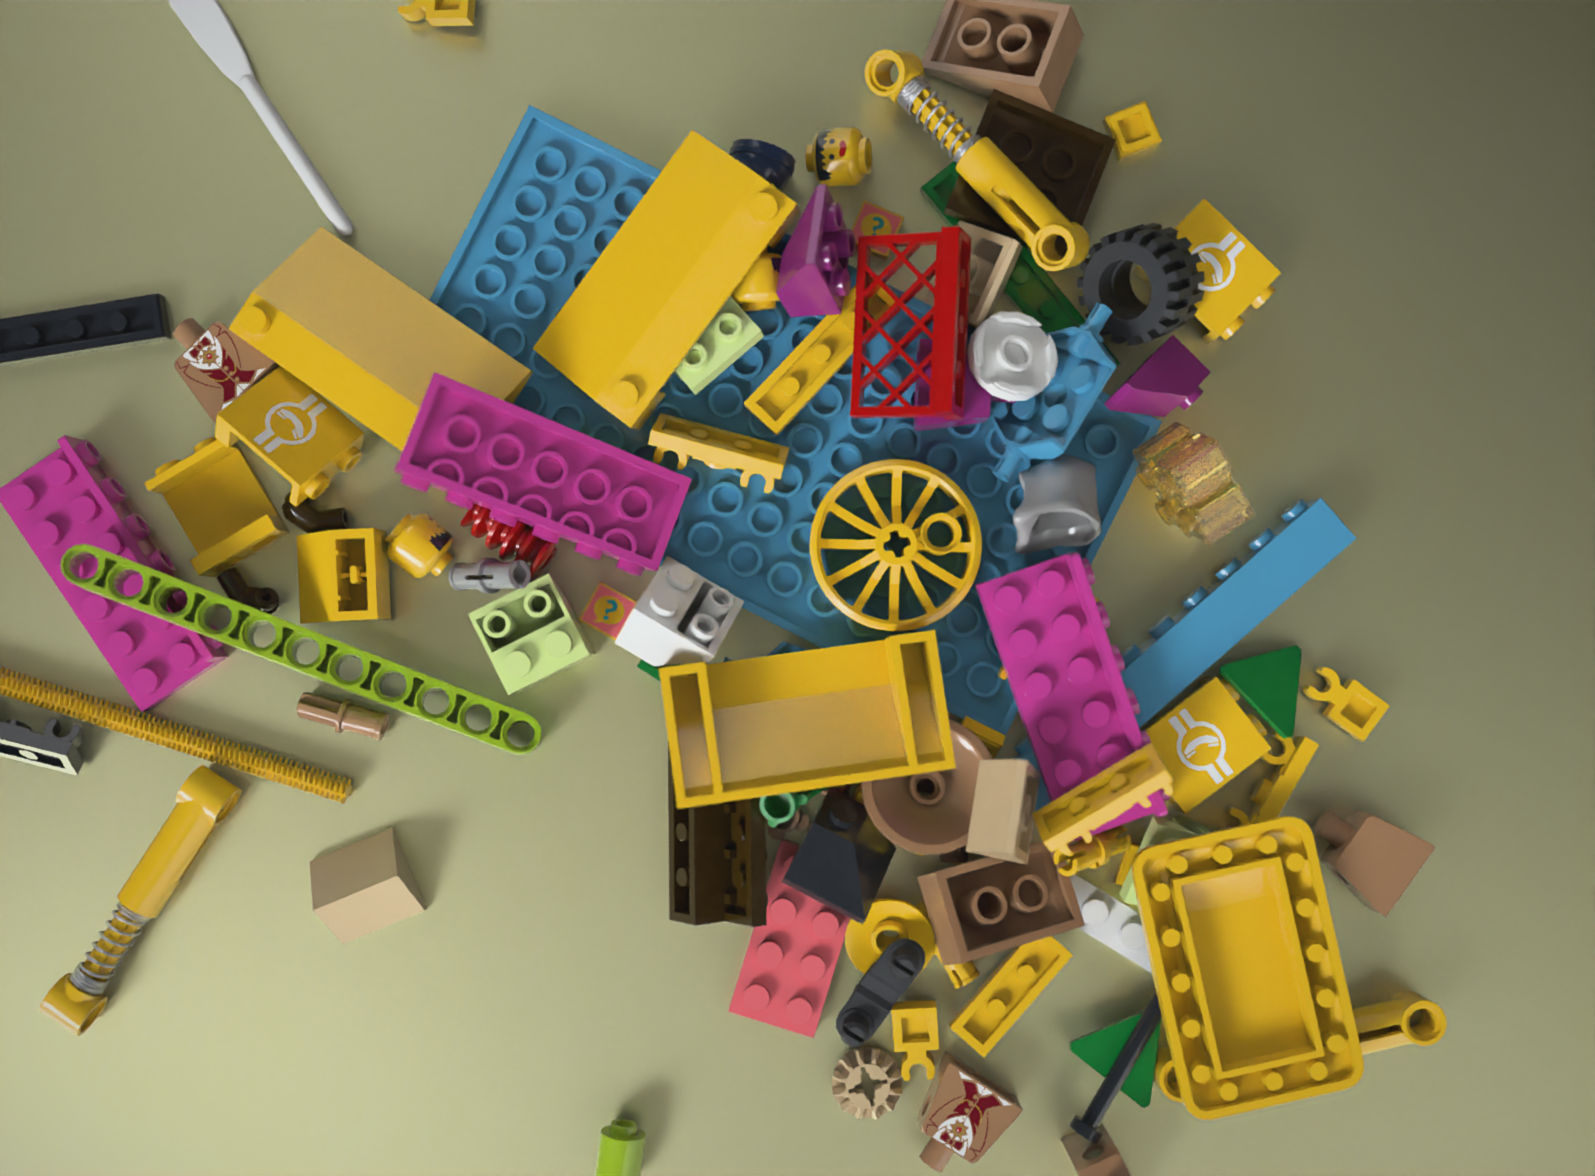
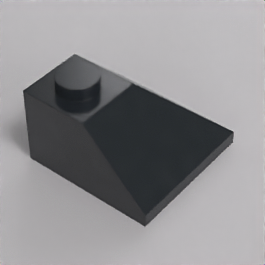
M830 787L815 811L782 883L863 925L896 848L873 824L865 805Z

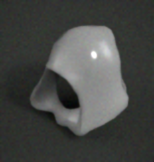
M1061 454L1053 460L1045 459L1040 464L1029 467L1019 473L1020 483L1024 491V499L1013 515V523L1017 528V542L1014 549L1018 554L1047 550L1058 545H1088L1102 532L1098 512L1095 479L1096 467L1092 463L1069 454Z

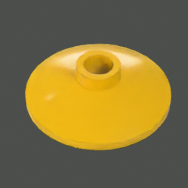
M882 898L874 900L863 925L850 918L845 932V947L851 962L859 971L865 974L893 941L908 938L921 945L925 952L923 970L932 958L935 936L929 919L918 907L904 900ZM892 929L897 931L898 935L887 937L883 934V931Z

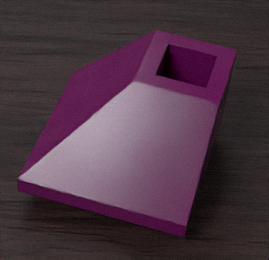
M826 184L817 185L782 253L776 294L790 317L841 314L844 296H848L850 292L848 262L849 257H853L855 254V236L851 229H847L843 220L841 205L834 202Z

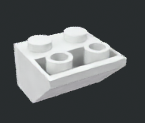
M667 556L633 608L614 643L653 666L711 662L745 601Z

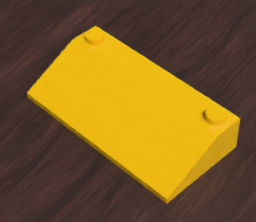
M691 130L532 349L630 428L640 430L666 395L661 391L662 387L767 246L774 250L801 212L797 203L753 170L694 130Z
M320 227L252 291L228 328L401 451L404 448L434 372L511 404L514 403L533 374L532 370L323 227Z
M935 630L894 635L879 641L706 664L705 662L659 668L678 809L956 768Z

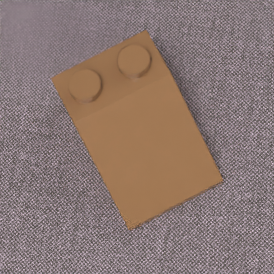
M946 0L922 60L924 73L990 98L993 90L996 89L1054 113L1084 34L1071 5L1036 0Z
M1043 841L1030 844L1028 864L988 856L917 877L943 966L962 964L1085 926L1070 876H1064L1057 870L1066 865L1065 861L1055 865V851L1051 853Z

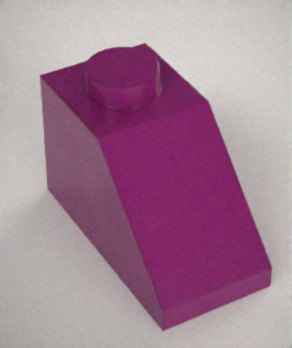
M1172 335L1135 370L1104 405L1113 411L1165 417L1178 405L1183 410L1192 405L1204 392L1199 385L1211 372Z

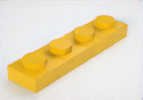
M869 275L870 285L874 281V279ZM856 285L850 290L848 296H844L842 313L826 315L744 402V406L776 436L853 356ZM881 287L868 300V312L877 321L895 301ZM867 320L868 330L872 326V324Z

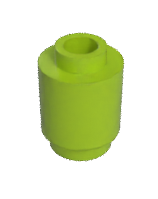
M616 1119L611 1121V1125L601 1129L596 1176H641L646 1134L638 1128L636 1122L627 1119Z

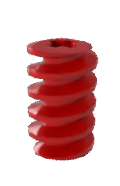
M474 504L472 509L468 510L461 520L460 526L467 527L473 524L471 535L477 539L487 535L485 546L490 550L501 546L499 551V558L501 560L507 561L515 557L514 561L523 560L526 562L531 572L530 583L539 577L556 556L558 550L555 548L556 543L534 536L532 534L534 527H530L517 520L515 527L493 520L489 518L490 509Z

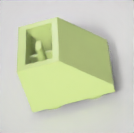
M550 573L529 583L525 588H519L468 614L508 695L517 694L596 654L575 611Z

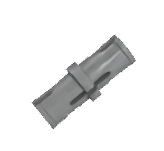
M483 558L477 563H455L449 570L448 579L452 588L457 591L478 589L482 593L490 594L496 593L501 589L525 588L529 584L531 572L529 566L523 560L500 562L496 558ZM490 574L493 575V577H486V576H485V575H490Z

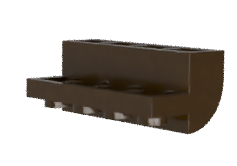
M668 741L669 920L694 926L718 922H730L748 927L767 925L766 861L768 853L766 848V818L760 810L761 797L678 809Z

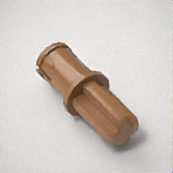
M305 692L301 695L296 709L297 715L300 718L335 727V732L342 733L346 730L375 738L378 741L383 739L389 723V713H381L353 705L352 700L348 698L342 702L310 692Z

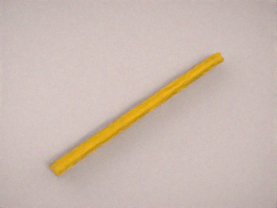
M4 667L0 669V694L49 709L50 711L102 726L109 730L118 731L119 733L149 741L156 745L165 746L172 750L181 751L182 753L218 763L225 767L234 768L241 772L250 773L251 775L281 783L294 789L297 788L310 794L313 793L326 799L329 798L341 804H344L352 793V778L346 783V776L340 781L341 775L339 774L336 780V773L330 778L331 771L324 776L325 770L319 774L320 768H318L316 773H314L315 766L308 771L309 764L303 769L304 763H302L299 768V761L293 766V759L287 764L288 758H286L283 763V756L277 761V754L274 759H272L273 753H270L267 758V751L261 756L262 749L259 750L258 754H256L257 748H254L253 752H251L252 746H249L248 750L245 751L246 744L240 749L241 743L239 742L237 747H235L236 741H233L230 746V739H228L226 744H224L225 738L219 742L220 736L214 741V734L210 739V733L203 737L204 731L198 736L199 729L193 734V727L189 732V726H186L183 730V724L177 729L178 723L176 722L172 727L173 721H170L167 726V719L161 724V717L157 721V716H154L151 721L152 714H149L146 719L147 713L145 712L142 717L141 711H138L137 715H135L136 709H133L130 714V707L125 712L126 706H122L120 710L121 705L117 704L114 709V702L109 707L110 701H107L104 705V699L99 703L98 697L94 701V696H91L88 700L89 694H86L83 698V692L78 696L79 692L75 691L73 694V689H70L68 692V688L65 687L62 691L63 686H59L57 689V684H54L52 687L51 682L47 685V681L42 683V679H38L36 682V677H33L31 680V676L26 678V674L21 676V673L17 672L15 676L16 672L14 670L10 674V669L6 671Z

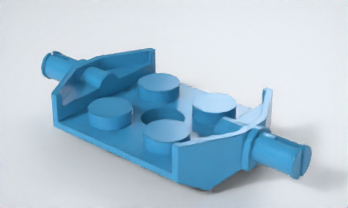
M1096 302L1085 323L1081 324L1079 328L1073 326L1045 333L1046 336L1050 334L1056 344L1058 364L1054 378L1038 395L1025 401L1013 403L1003 420H1000L993 414L990 416L1000 438L1006 444L1004 448L1006 451L992 471V474L999 479L1009 482L1021 460L1029 462L1030 459L1053 460L1066 450L1117 367L1115 360L1102 344L1104 339L1099 334L1113 313L1109 307ZM1067 393V397L1062 404L1054 405L1061 395Z

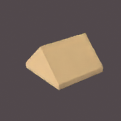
M960 220L957 226H960L971 237L968 322L979 327L984 320L989 319L994 314L1023 247L1014 239ZM929 290L924 303L934 306V294Z
M980 760L966 852L1028 864L1034 823L1032 813L1036 809L1040 773L1028 760Z
M394 827L310 861L313 911L342 944L427 909Z

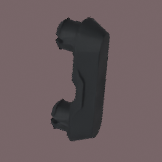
M908 938L893 941L880 958L870 966L856 985L848 1002L839 1012L836 1019L837 1031L846 1045L858 1047L868 1040L890 1013L898 998L907 990L925 964V952L916 941Z

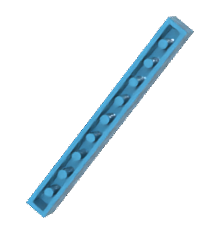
M1322 498L1310 500L1306 503L1303 499H1300L1293 503L1281 514V517L1285 520L1274 531L1266 528L1248 543V546L1252 549L1240 560L1236 557L1231 558L1214 573L1218 579L1206 590L1203 586L1196 588L1181 602L1185 608L1173 619L1166 615L1149 629L1148 633L1152 637L1141 647L1138 648L1136 644H1133L1121 653L1125 670L1121 671L1120 674L1125 689L1130 687L1138 701L1140 713L1136 714L1135 718L1139 728L1357 539ZM1026 736L1015 746L1014 749L1018 754L1012 759L1028 760L1039 772L1032 748ZM1041 775L1035 811L1050 803Z

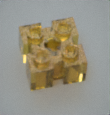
M1174 422L1132 451L1139 464L1135 471L1140 481L1148 490L1155 488L1157 491L1155 493L1158 502L1155 503L1157 513L1168 526L1172 524L1178 526L1187 537L1194 536L1211 545L1255 515L1241 486L1234 482L1229 473L1232 469L1216 439L1202 433L1195 435L1191 428Z

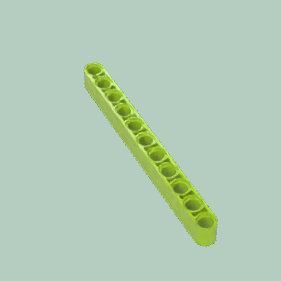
M87 544L74 545L62 556L60 566L65 578L94 594L511 754L520 756L529 754L540 743L541 728L537 720L529 714L95 546ZM88 558H97L98 570L90 578L82 579L79 574L80 565ZM132 575H141L143 578L141 590L135 595L126 596L123 591L126 579ZM175 592H186L188 601L185 608L177 613H169L167 609L169 597ZM221 608L230 609L232 614L230 624L222 630H213L210 623L212 614ZM262 625H273L276 631L274 641L266 647H257L253 639L255 631ZM308 641L317 642L320 649L317 659L309 664L299 663L296 656L299 646ZM352 657L360 659L363 663L361 675L352 681L343 680L339 674L342 662ZM392 674H400L406 679V689L398 697L391 698L385 696L382 692V682L384 679ZM435 690L443 691L449 696L448 707L439 714H431L424 707L425 697ZM478 706L487 708L492 714L490 725L480 731L472 730L466 724L467 713L472 708ZM515 723H527L533 729L534 739L527 746L517 747L509 741L508 731Z

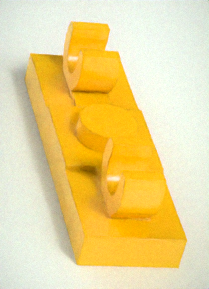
M660 413L651 429L648 443L657 446L653 455L654 462L657 464L661 463L665 451L671 450L679 457L677 469L683 470L691 455L692 458L703 461L704 464L711 468L743 469L740 483L743 487H747L751 475H762L766 480L765 493H770L776 479H781L790 447L663 413Z
M1273 731L1271 736L1282 743L1283 750L1278 756H1273L1267 752L1261 756V759L1266 763L1279 765L1275 773L1271 774L1269 779L1263 777L1256 785L1250 798L1255 804L1251 809L1252 814L1249 819L1243 811L1229 807L1227 813L1237 818L1239 826L1277 818L1320 744L1306 736H1296L1294 740L1291 737L1284 739L1276 731Z
M1149 743L1032 813V817L1042 841L1052 853L1059 849L1061 853L1068 855L1071 853L1068 846L1070 841L1081 835L1089 843L1092 841V835L1089 830H1094L1133 807V804L1139 801L1145 808L1150 807L1151 803L1147 796L1163 788L1167 795L1172 794L1173 788L1170 782L1173 779L1152 743Z
M1053 936L1015 947L950 1021L949 1027L982 1057H985L1070 960L1073 954Z

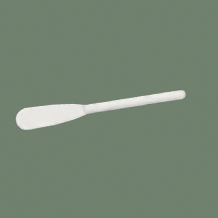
M169 0L172 9L199 46L218 68L242 89L335 230L341 236L351 235L354 228L352 222L255 79L248 56L217 0Z

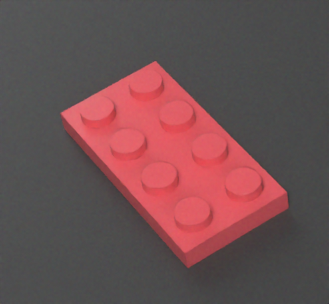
M783 838L780 841L766 886L768 905L766 908L767 925L753 928L728 1012L814 1038L850 918L782 883L800 843Z

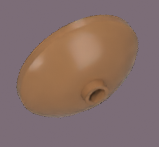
M949 720L956 768L861 782L864 805L873 824L892 843L914 853L943 854L967 845L980 760H993L986 746L973 732L952 720ZM924 780L931 785L932 791L929 796H922L918 792L917 784L919 781Z

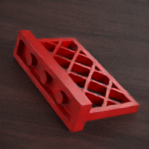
M960 226L941 227V232L858 236L851 417H942L946 420L964 419L971 237ZM922 245H936V261L921 274L908 259ZM901 246H907L902 252H900L896 248ZM889 247L897 257L878 276L870 268L871 248ZM905 264L918 279L898 297L886 282ZM869 275L874 279V281L870 285ZM934 275L935 287L929 282ZM926 286L934 294V306L919 319L906 304ZM882 287L895 303L876 321L868 312V300ZM903 309L916 325L897 343L884 327ZM867 320L872 324V326L868 330ZM932 321L933 332L927 327ZM924 331L932 340V352L918 365L904 349ZM880 333L893 348L874 366L866 357V345ZM900 354L914 370L895 388L882 374V371ZM865 365L870 369V371L866 375ZM930 366L931 378L925 372ZM920 376L930 385L929 406H912L902 395ZM878 378L891 393L878 407H864V390ZM898 399L903 406L891 405Z

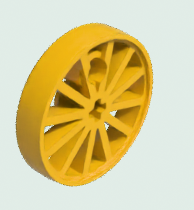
M905 459L879 460L849 472L825 495L816 511L811 527L810 558L815 577L822 591L831 603L847 617L874 629L885 631L913 630L943 618L967 595L975 581L981 562V529L970 500L963 490L947 475L917 461ZM879 474H891L890 522L877 503L865 480L866 478ZM902 474H909L922 478L928 483L904 523H902ZM855 485L879 528L862 520L835 502L846 490ZM936 487H938L952 500L956 507L946 513L931 515L920 527L913 530L912 527ZM831 513L873 539L821 538L827 515ZM959 516L963 519L968 542H960L962 531L960 524L955 519ZM942 523L949 527L952 536L950 543L946 547H936L929 542L927 530L931 524ZM891 533H896L898 540L905 539L907 542V547L901 550V557H895L893 551H885L884 544L890 540ZM822 549L873 550L872 553L830 576H827L821 558ZM919 552H927L935 556L945 555L949 552L967 553V561L961 579L937 566ZM879 561L852 606L844 601L833 588V585ZM913 564L953 587V592L936 608L919 580ZM889 567L888 619H879L862 613V608ZM900 569H902L925 612L920 616L899 620Z

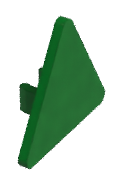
M1295 645L1222 665L1219 669L1221 676L1282 738L1292 737L1294 734L1302 655L1300 647Z
M1144 1011L1071 1040L1069 1049L1105 1078ZM1161 1020L1120 1089L1143 1108L1148 1107L1151 1101Z

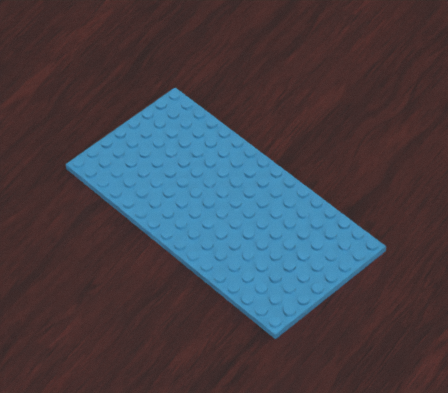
M529 105L429 300L533 371V374L513 405L655 463L653 455L657 446L648 443L651 429L660 413L790 447L781 479H776L770 493L764 492L766 480L760 474L751 475L747 487H743L740 483L743 469L711 468L704 464L703 461L694 459L690 455L685 468L679 470L677 469L678 455L671 450L665 451L661 463L657 465L689 477L692 480L659 566L661 567L667 556L671 557L745 601L742 608L821 648L879 641L894 635L935 630L947 711L962 719L968 716L1006 735L1018 712V708L1008 679L1002 680L997 676L1003 664L975 585L1068 552H1078L1081 559L1087 558L1091 565L1162 421L1150 415L1109 410L1104 403L1110 398V395L1101 391L1062 454L1078 457L1092 463L1096 467L1095 479L1098 512L1102 532L1088 545H1058L1047 550L1027 554H1018L1014 549L1017 542V528L1013 523V515L1024 499V491L1020 483L1019 473L1029 467L1040 464L1045 459H1030L1029 462L1021 460L1009 482L993 475L992 471L1006 451L1004 449L1006 444L1000 438L990 417L984 423L926 431H914V417L853 418L850 416L853 356L778 436L770 431L744 406V402L826 316L790 317L781 300L776 302V309L744 311L762 330L764 337L695 395L683 380H680L673 372L661 389L666 395L641 429L630 428L593 400L532 348L659 176L661 170ZM786 233L774 250L767 246L768 253H775L782 257V253L791 235ZM848 265L851 290L856 285L857 269ZM888 285L898 297L904 293ZM914 297L906 304L919 319L932 308V306ZM901 309L887 323L884 329L898 343L916 323ZM933 321L927 326L932 332ZM968 325L967 348L971 335L976 331V328ZM924 331L904 349L915 362L919 340H931ZM878 333L866 345V357L875 366L893 346ZM899 354L882 371V374L896 388L914 369ZM865 365L866 375L870 371V369ZM878 378L864 390V407H878L891 393ZM915 382L902 394L912 406H915ZM1067 393L1061 395L1054 405L1062 404L1067 397ZM897 399L891 406L903 405ZM991 402L990 416L993 414L1000 420H1003L1013 403ZM886 459L917 461L929 465L951 478L970 500L978 517L982 535V555L979 570L972 587L964 599L950 613L938 621L921 628L906 631L874 629L862 625L843 614L822 591L815 577L810 558L812 523L816 511L828 491L842 477L854 469L871 462ZM879 474L866 478L865 480L890 522L891 474ZM902 474V523H904L928 483L922 478L909 474ZM855 485L846 490L835 502L862 520L879 528ZM936 487L912 529L920 527L933 514L946 513L956 507L955 504L941 489ZM831 513L827 515L821 538L873 539ZM959 516L955 519L960 524L962 531L960 542H968L963 519ZM933 523L929 526L927 537L932 545L946 547L950 543L952 535L947 525ZM891 533L890 540L884 544L885 551H893L895 557H901V550L907 547L906 540H898L896 533ZM822 549L821 558L826 575L830 576L872 553L873 550ZM919 552L937 566L961 579L967 561V553L949 552L945 555L935 556L927 552ZM879 561L833 585V588L844 601L852 606ZM913 564L919 580L936 608L953 592V587ZM889 567L862 608V613L879 619H888ZM900 569L899 620L920 616L925 612L902 569Z

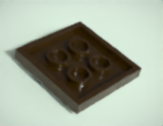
M996 89L993 90L975 135H980L982 138H990L1070 222L1083 225L1116 139ZM959 174L944 214L1014 239L1022 246L1031 249ZM1058 235L1055 239V250L1059 256L1064 258L1068 249L1067 242L1064 237Z

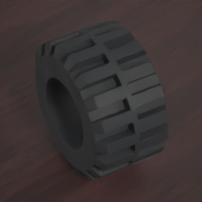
M1157 223L1142 224L1109 234L1101 238L1100 243L1093 244L1089 249L1090 257L1086 258L1080 265V269L1085 273L1084 276L1077 279V287L1083 288V296L1078 298L1080 306L1086 305L1089 311L1085 315L1086 319L1096 302L1106 305L1113 311L1100 331V335L1104 337L1111 334V341L1117 344L1127 341L1128 346L1139 345L1180 329L1187 324L1185 320L1195 315L1198 309L1194 303L1202 301L1204 294L1203 290L1198 289V284L1205 281L1204 271L1198 272L1196 263L1202 261L1198 252L1190 253L1188 249L1192 243L1186 237L1177 239L1178 231L1172 227L1162 229V225ZM1133 263L1139 265L1149 278L1151 299L1148 306L1142 303L1132 290L1130 272Z

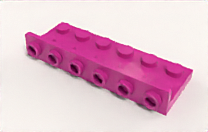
M436 372L432 375L400 458L393 470L403 475L400 482L404 485L422 492H427L429 486L447 492L445 500L469 510L472 509L474 503L491 510L489 518L512 527H515L517 520L534 527L532 534L536 537L558 544L560 537L576 543L575 552L596 560H600L602 554L618 560L616 568L636 576H642L643 570L658 571L692 480L689 477Z
M64 435L57 440L61 448L0 488V502L140 711L146 712L229 656L222 647L225 643L84 590L68 581L62 574L60 566L62 556L69 548L79 544L95 546L172 577H175L173 572L176 570L169 556L161 549L157 550L148 536L151 534V530L144 519L137 513H132L123 499L127 495L123 487L116 479L107 476L99 463L102 461V457L98 450L86 439L82 440ZM88 558L80 565L79 574L82 579L90 578L98 570L97 558ZM132 575L126 579L123 585V591L126 596L135 595L141 590L143 586L141 575ZM175 592L169 597L167 601L169 613H177L185 608L188 601L186 592ZM211 624L213 630H218L213 624Z
M1068 552L975 585L1050 802L1142 747L1152 743L1146 731L1140 732L1135 715L1140 713L1136 696L1130 687L1125 689L1120 674L1121 671L1125 670L1122 655L1115 644L1110 645L1105 628L1110 627L1107 611L1101 601H1095L1090 585L1095 584L1092 567L1087 558L1081 559L1078 552ZM1160 788L1147 796L1151 803L1150 807L1145 808L1138 801L1133 804V807L1116 818L1089 831L1091 835L1150 814L1158 817L1167 815L1168 811L1164 801L1169 800V795L1164 792L1163 788ZM1080 835L1069 843L1083 839V837Z

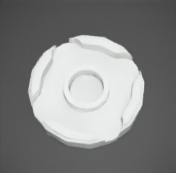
M1000 311L991 315L989 319L984 320L971 335L967 350L969 367L977 382L991 395L1007 401H1025L1041 393L1054 378L1058 364L1056 344L1050 334L1046 336L1044 331L1039 328L1042 324L1033 317L1018 311Z

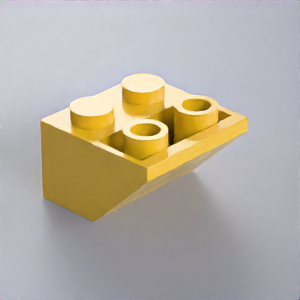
M376 528L326 530L296 536L300 624L391 619L389 560L387 555L388 542L385 540L387 531Z

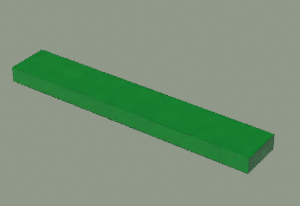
M954 161L920 188V192L949 227L957 226L960 221L944 214L959 173L956 171L957 164ZM1022 246L1023 249L1003 294L1018 312L1031 316L1042 324L1039 328L1044 333L1073 326L1079 328L1086 320L1047 272L1036 263L1029 250ZM1102 341V344H1103L1104 347L1107 349V351L1110 353V355L1113 357V359L1115 360V363H1116V365H1117V367H1118L1121 363L1118 361V359L1114 356V354L1110 351V349H1109V348L1105 345V343Z

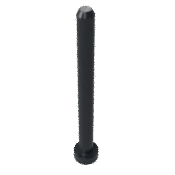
M1156 991L1083 1117L1075 1115L1070 1123V1127L1093 1143L1097 1144L1103 1132L1098 1129L1099 1125L1162 1018Z

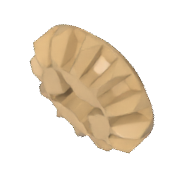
M869 1046L855 1048L842 1056L834 1068L832 1075L833 1095L842 1111L848 1112L858 1120L862 1118L878 1120L881 1115L894 1110L899 1097L902 1095L903 1079L900 1067L890 1054L879 1048ZM864 1066L866 1073H869L872 1080H880V1083L874 1086L873 1100L869 1099V1095L866 1096L864 1089L856 1090L855 1085L861 1083V1067Z

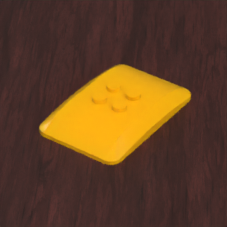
M1281 816L1155 844L1141 849L1135 855L1132 862V877L1158 1002L1185 1108L1196 1118L1213 1120L1337 1092L1355 1086L1362 1078L1364 1059L1314 836L1310 827L1303 820L1296 817Z

